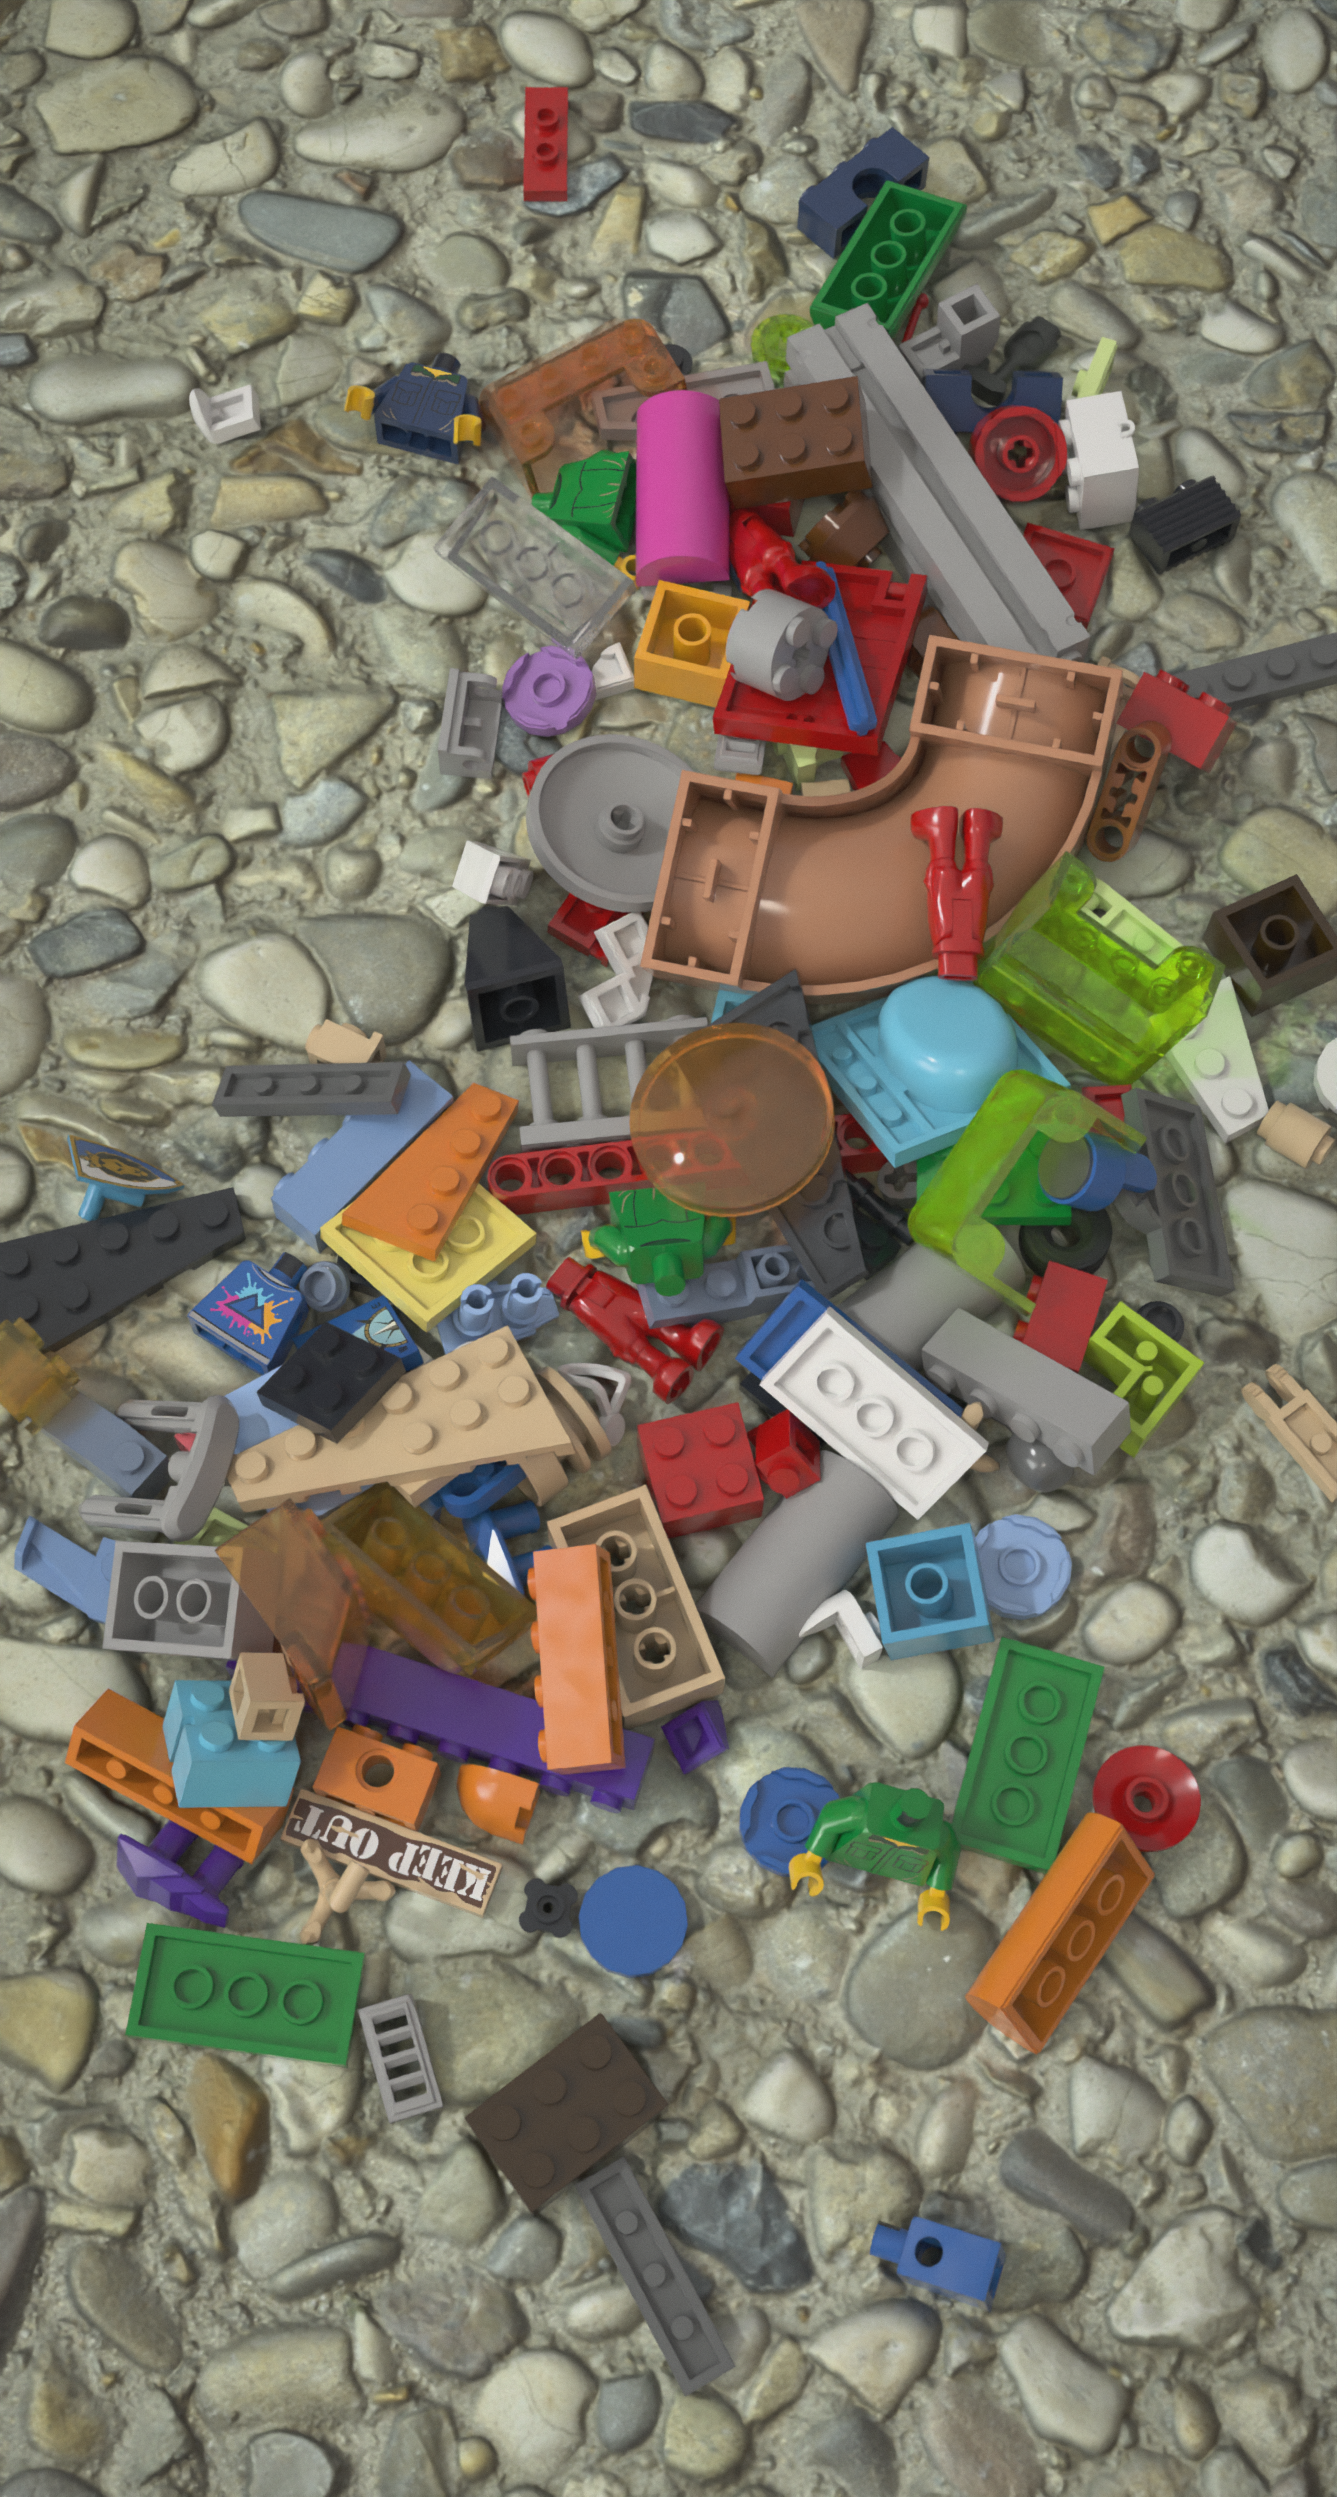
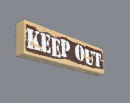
M302 1788L280 1838L282 1843L301 1849L303 1842L307 1839L318 1840L323 1853L330 1861L347 1867L349 1862L353 1860L370 1870L369 1876L380 1880H387L393 1885L480 1918H484L503 1869V1864Z

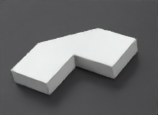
M631 912L594 932L616 974L615 977L578 996L594 1028L630 1025L646 1016L650 1000L648 994L653 975L640 967L648 931V925L641 912Z

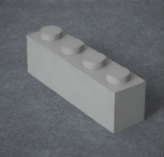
M959 1307L921 1349L925 1378L944 1394L951 1393L969 1405L974 1402H980L983 1406V1417H993L1009 1426L1019 1438L1026 1442L1032 1443L1035 1439L1039 1440L1052 1449L1055 1456L1067 1466H1078L1095 1475L1131 1432L1128 1401Z

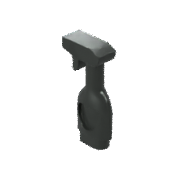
M1036 316L1031 322H1024L1005 343L1003 348L1005 361L993 374L988 372L990 360L987 357L976 366L966 363L961 370H968L972 375L971 394L988 405L997 406L1003 403L1006 385L1012 380L1013 371L1034 370L1042 365L1059 346L1057 342L1061 337L1059 328L1041 316Z

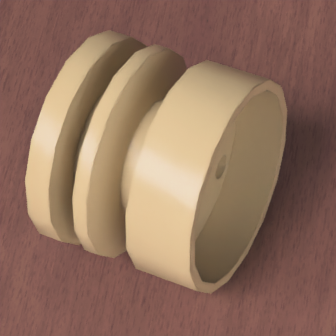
M549 1366L543 1367L535 1373V1376L571 1440L575 1454L556 1457L554 1451L527 1456L528 1462L519 1463L527 1477L516 1487L537 1506H543L568 1487V1478L561 1464L563 1460L579 1473H586L591 1469L588 1455L596 1461H601L611 1454L610 1442L592 1407L575 1387L570 1385L557 1371Z

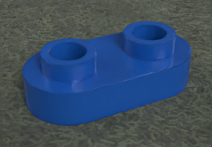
M506 1460L476 1465L473 1472L459 1474L439 1489V1494L448 1513L458 1518H470L486 1511L527 1476L519 1464L507 1465Z

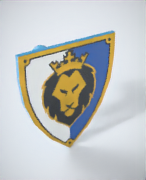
M68 1135L67 1140L76 1179L89 1183L78 1215L85 1220L93 1221L98 1219L105 1198L141 1207L145 1194H166L182 1190L185 1186L165 1171L136 1156L92 1140Z

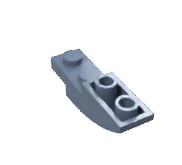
M789 1244L741 1251L736 1260L705 1264L704 1274L696 1279H686L685 1289L675 1296L660 1295L656 1292L654 1283L636 1284L649 1329L690 1323V1326L693 1327L703 1319L714 1320L718 1324L768 1313L777 1308L801 1279L817 1290Z

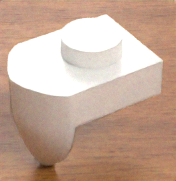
M251 384L211 398L199 388L193 389L190 392L189 399L193 419L209 442L219 444L261 430L259 397Z
M843 1590L825 1600L808 1618L799 1633V1638L835 1624L860 1669L878 1661L883 1649L880 1643L882 1642L879 1622L871 1612L864 1614L854 1596L847 1590Z

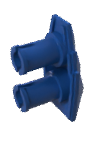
M525 1500L522 1503L494 1511L487 1509L477 1516L462 1518V1525L469 1542V1560L476 1575V1591L504 1623L510 1621L525 1594L523 1586L528 1585V1570L534 1567L533 1552L553 1549L550 1545H546L540 1549L511 1557L505 1540L529 1533L534 1534L540 1529L539 1514L531 1500Z

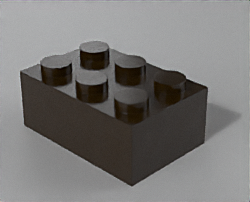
M600 2012L469 2113L464 2119L534 2217L667 2113L669 2104Z

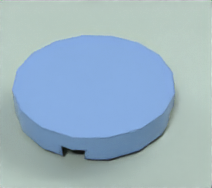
M1014 1514L1002 1517L1001 1520L994 1521L991 1524L989 1523L979 1531L976 1541L990 1611L1004 1618L1025 1620L1042 1616L1058 1604L1070 1583L1072 1561L1069 1551L1066 1550L1065 1545L1061 1541V1536L1052 1526L1036 1517Z

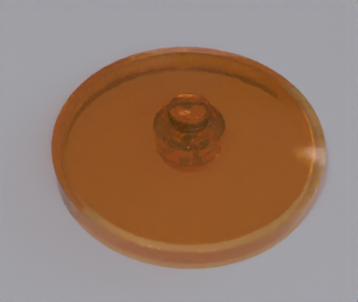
M749 1023L719 1024L699 1029L678 1039L662 1051L648 1066L636 1087L632 1099L629 1120L630 1136L636 1156L647 1178L668 1199L688 1210L709 1216H745L768 1210L783 1203L798 1193L815 1176L822 1166L833 1140L835 1129L834 1102L823 1069L813 1055L799 1042L778 1030L766 1026Z

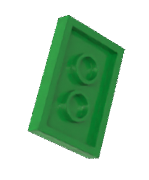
M1005 1124L916 1159L917 1225H1070L1072 1217L1071 1207L1048 1199L1043 1193L1038 1179V1164L1043 1148L1055 1133L1068 1128L1069 1124Z

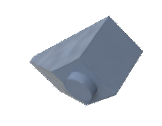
M61 1379L52 1386L25 1416L26 1420L121 1497L154 1499L172 1479L168 1471L169 1459L166 1454L126 1422Z

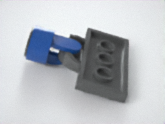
M1136 1087L1121 1095L1125 1114L1124 1125L1128 1136L1115 1141L1109 1136L1076 1127H1068L1058 1131L1049 1139L1042 1150L1038 1164L1039 1184L1048 1199L1058 1204L1086 1211H1098L1113 1202L1120 1215L1133 1228L1146 1234L1150 1253L1149 1264L1153 1271L1155 1282L1218 1297L1235 1291L1200 1106Z

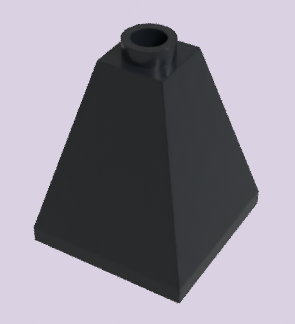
M508 905L500 908L497 906H486L477 911L476 914L470 915L464 984L477 1052L510 1044V1036L520 1035L527 1030L542 1029L547 1032H557L571 1028L564 966L561 958Z

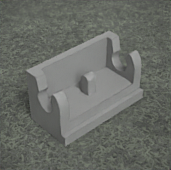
M450 668L438 744L440 774L492 779L503 704L502 691L490 689L496 688V677L488 674L460 672L459 669Z

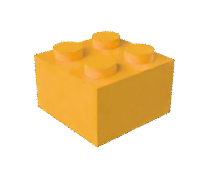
M659 580L634 657V688L716 708L731 663L726 661V644L729 631L741 608L749 611L750 601Z

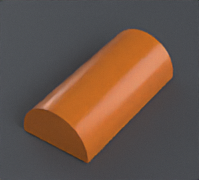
M1088 1812L1085 1814L965 1995L971 2007L986 2021L1036 2055L1041 2052L1155 1877V1873L1121 1823L1098 1813Z

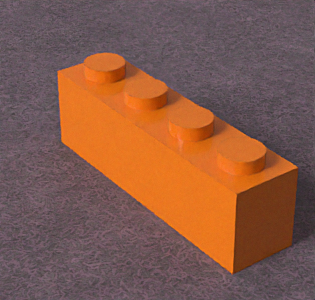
M597 1544L534 1551V1567L529 1568L527 1580L530 1596L537 1603L538 1621L532 1622L531 1640L534 1651L537 1654L540 1653L541 1675L535 1677L534 1684L537 1704L544 1710L545 1729H541L538 1734V1748L541 1760L544 1763L547 1762V1770L561 1775L626 1768L610 1553Z
M107 1689L74 1725L65 1764L244 1861L253 1864L282 1827L294 1788H292L286 1807L179 1808L171 1771L173 1762H169L162 1727L164 1718Z

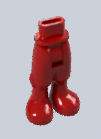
M748 508L736 509L729 516L730 561L741 582L740 586L744 594L751 598L757 592L764 589L777 591L773 586L774 578L777 576L784 592L790 597L823 609L832 601L835 596L836 586L831 576L820 567L799 565L795 561V551L792 544L783 540L774 529L764 522L757 512H750Z
M953 806L931 807L916 811L910 817L911 832L914 838L928 842L930 849V862L926 868L923 882L927 889L928 924L931 941L934 946L932 957L938 960V978L955 981L977 980L978 960L985 956L983 941L988 920L990 893L994 887L993 872L990 864H988V856L991 843L1001 838L1003 817L996 812L982 808H970L963 812L960 818L958 808ZM958 820L959 833L964 844V863L961 870L958 869L955 861Z
M571 1257L563 1261L546 1284V1289L561 1298L560 1307L572 1312L591 1333L610 1348L614 1357L628 1364H637L653 1379L652 1391L666 1404L674 1402L686 1391L693 1380L694 1369L700 1372L706 1366L724 1333V1327L710 1319H703L693 1327L677 1324L649 1329L638 1289L611 1274L597 1271V1267L592 1264L584 1267ZM647 1337L659 1339L682 1359L664 1354L652 1346Z

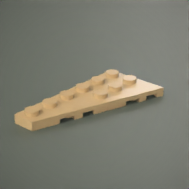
M507 1325L404 1374L338 1444L301 1425H297L234 1455L227 1479L243 1513L307 1502L309 1497L314 1494L340 1490L342 1495L362 1492L361 1486L388 1481L391 1487L473 1472L476 1465L506 1460L507 1465L528 1462L527 1456L555 1451L556 1457L575 1454L571 1440Z

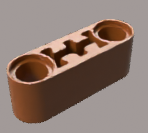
M1141 722L1125 732L1119 740L1087 834L1088 849L1100 861L1113 862L1120 859L1132 850L1139 841L1172 745L1169 731L1159 722ZM1137 734L1146 735L1153 741L1155 747L1153 757H1144L1138 753L1135 747ZM1135 771L1142 772L1134 778L1131 792L1138 796L1129 801L1123 811H1116L1124 805L1127 791L1121 788V786L1133 778ZM1111 825L1120 830L1123 835L1122 847L1112 846L1106 841L1104 836L1105 826Z

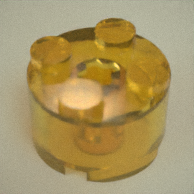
M21 1317L13 1323L5 1319L0 1324V1404L19 1423L29 1417L32 1421L25 1429L34 1437L79 1394L75 1386L81 1380L78 1378L77 1373L58 1354L49 1361L39 1351L44 1345L42 1338Z

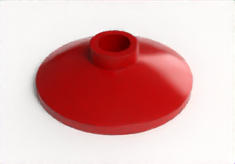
M1137 1745L1121 1749L1104 1762L1093 1784L1092 1800L1095 1813L1121 1823L1139 1851L1159 1852L1178 1845L1190 1834L1199 1818L1201 1796L1194 1775L1177 1756L1158 1747ZM1139 1796L1147 1798L1151 1803L1152 1810L1149 1812L1138 1810L1134 1804V1798Z

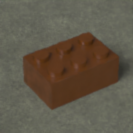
M858 376L719 399L724 478L735 509L873 488L866 402Z

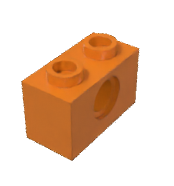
M353 1725L351 1731L337 1726L312 1786L315 1793L419 1832L441 1776L438 1763L432 1761L433 1754L424 1748L409 1743H403L401 1749L382 1743L383 1735L361 1725ZM377 1764H386L394 1769L391 1781L382 1787H373L365 1782L366 1773L372 1766Z

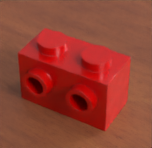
M1049 1261L1044 1277L1033 1275L1025 1304L1034 1306L1029 1323L1022 1320L1018 1321L1013 1338L1078 1374L1108 1280Z

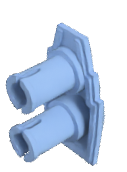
M530 1273L517 1275L511 1284L498 1285L497 1281H493L485 1286L481 1284L468 1286L462 1292L460 1306L436 1325L445 1355L466 1342L475 1341L507 1325L516 1341L535 1335V1329L559 1317L553 1293L544 1287H540L542 1284L541 1280L536 1275Z

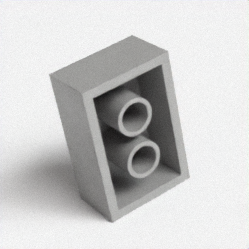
M116 1541L102 1648L143 1654L238 1661L240 1652L272 1653L283 1555L246 1548Z

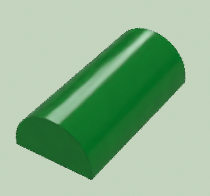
M886 180L810 305L809 311L813 325L815 326L820 323L825 330L835 325L836 316L868 303L876 315V322L879 325H883L891 339L894 340L963 224L967 214V205Z

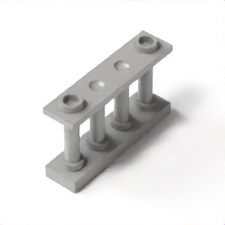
M677 1015L661 1022L558 1032L531 1029L520 1035L510 1036L512 1066L528 1065L534 1121L529 1126L519 1127L521 1152H535L718 1130L678 1065L677 1073L682 1107L678 1111L657 1113L655 1110H652L645 1053L669 1051L708 1026L707 1017L694 1018L691 1015ZM626 1055L632 1113L628 1116L608 1118L602 1112L596 1058ZM577 1060L583 1117L579 1121L558 1123V1121L553 1120L547 1063Z

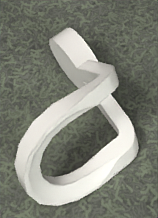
M570 1363L559 1366L558 1373L569 1384L592 1389L601 1413L599 1418L600 1425L606 1433L610 1445H617L625 1431V1420L619 1411L630 1387L631 1375L626 1371L601 1364ZM576 1375H594L617 1381L618 1386L611 1403L608 1400L604 1387L599 1382Z

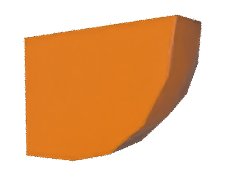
M462 1764L459 1767L456 1789L461 1808L474 1825L486 1832L523 1845L540 1796L539 1783L489 1767Z

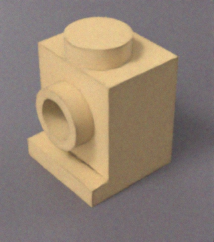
M327 1019L323 1025H315L308 1036L305 1046L310 1064L384 1062L387 1057L382 1034L374 1031L371 1038L368 1039L361 1029L352 1024L343 1023L340 1026Z
M240 1652L229 1688L238 1740L293 1741L305 1700L303 1694H297L295 1677L288 1676L284 1654Z

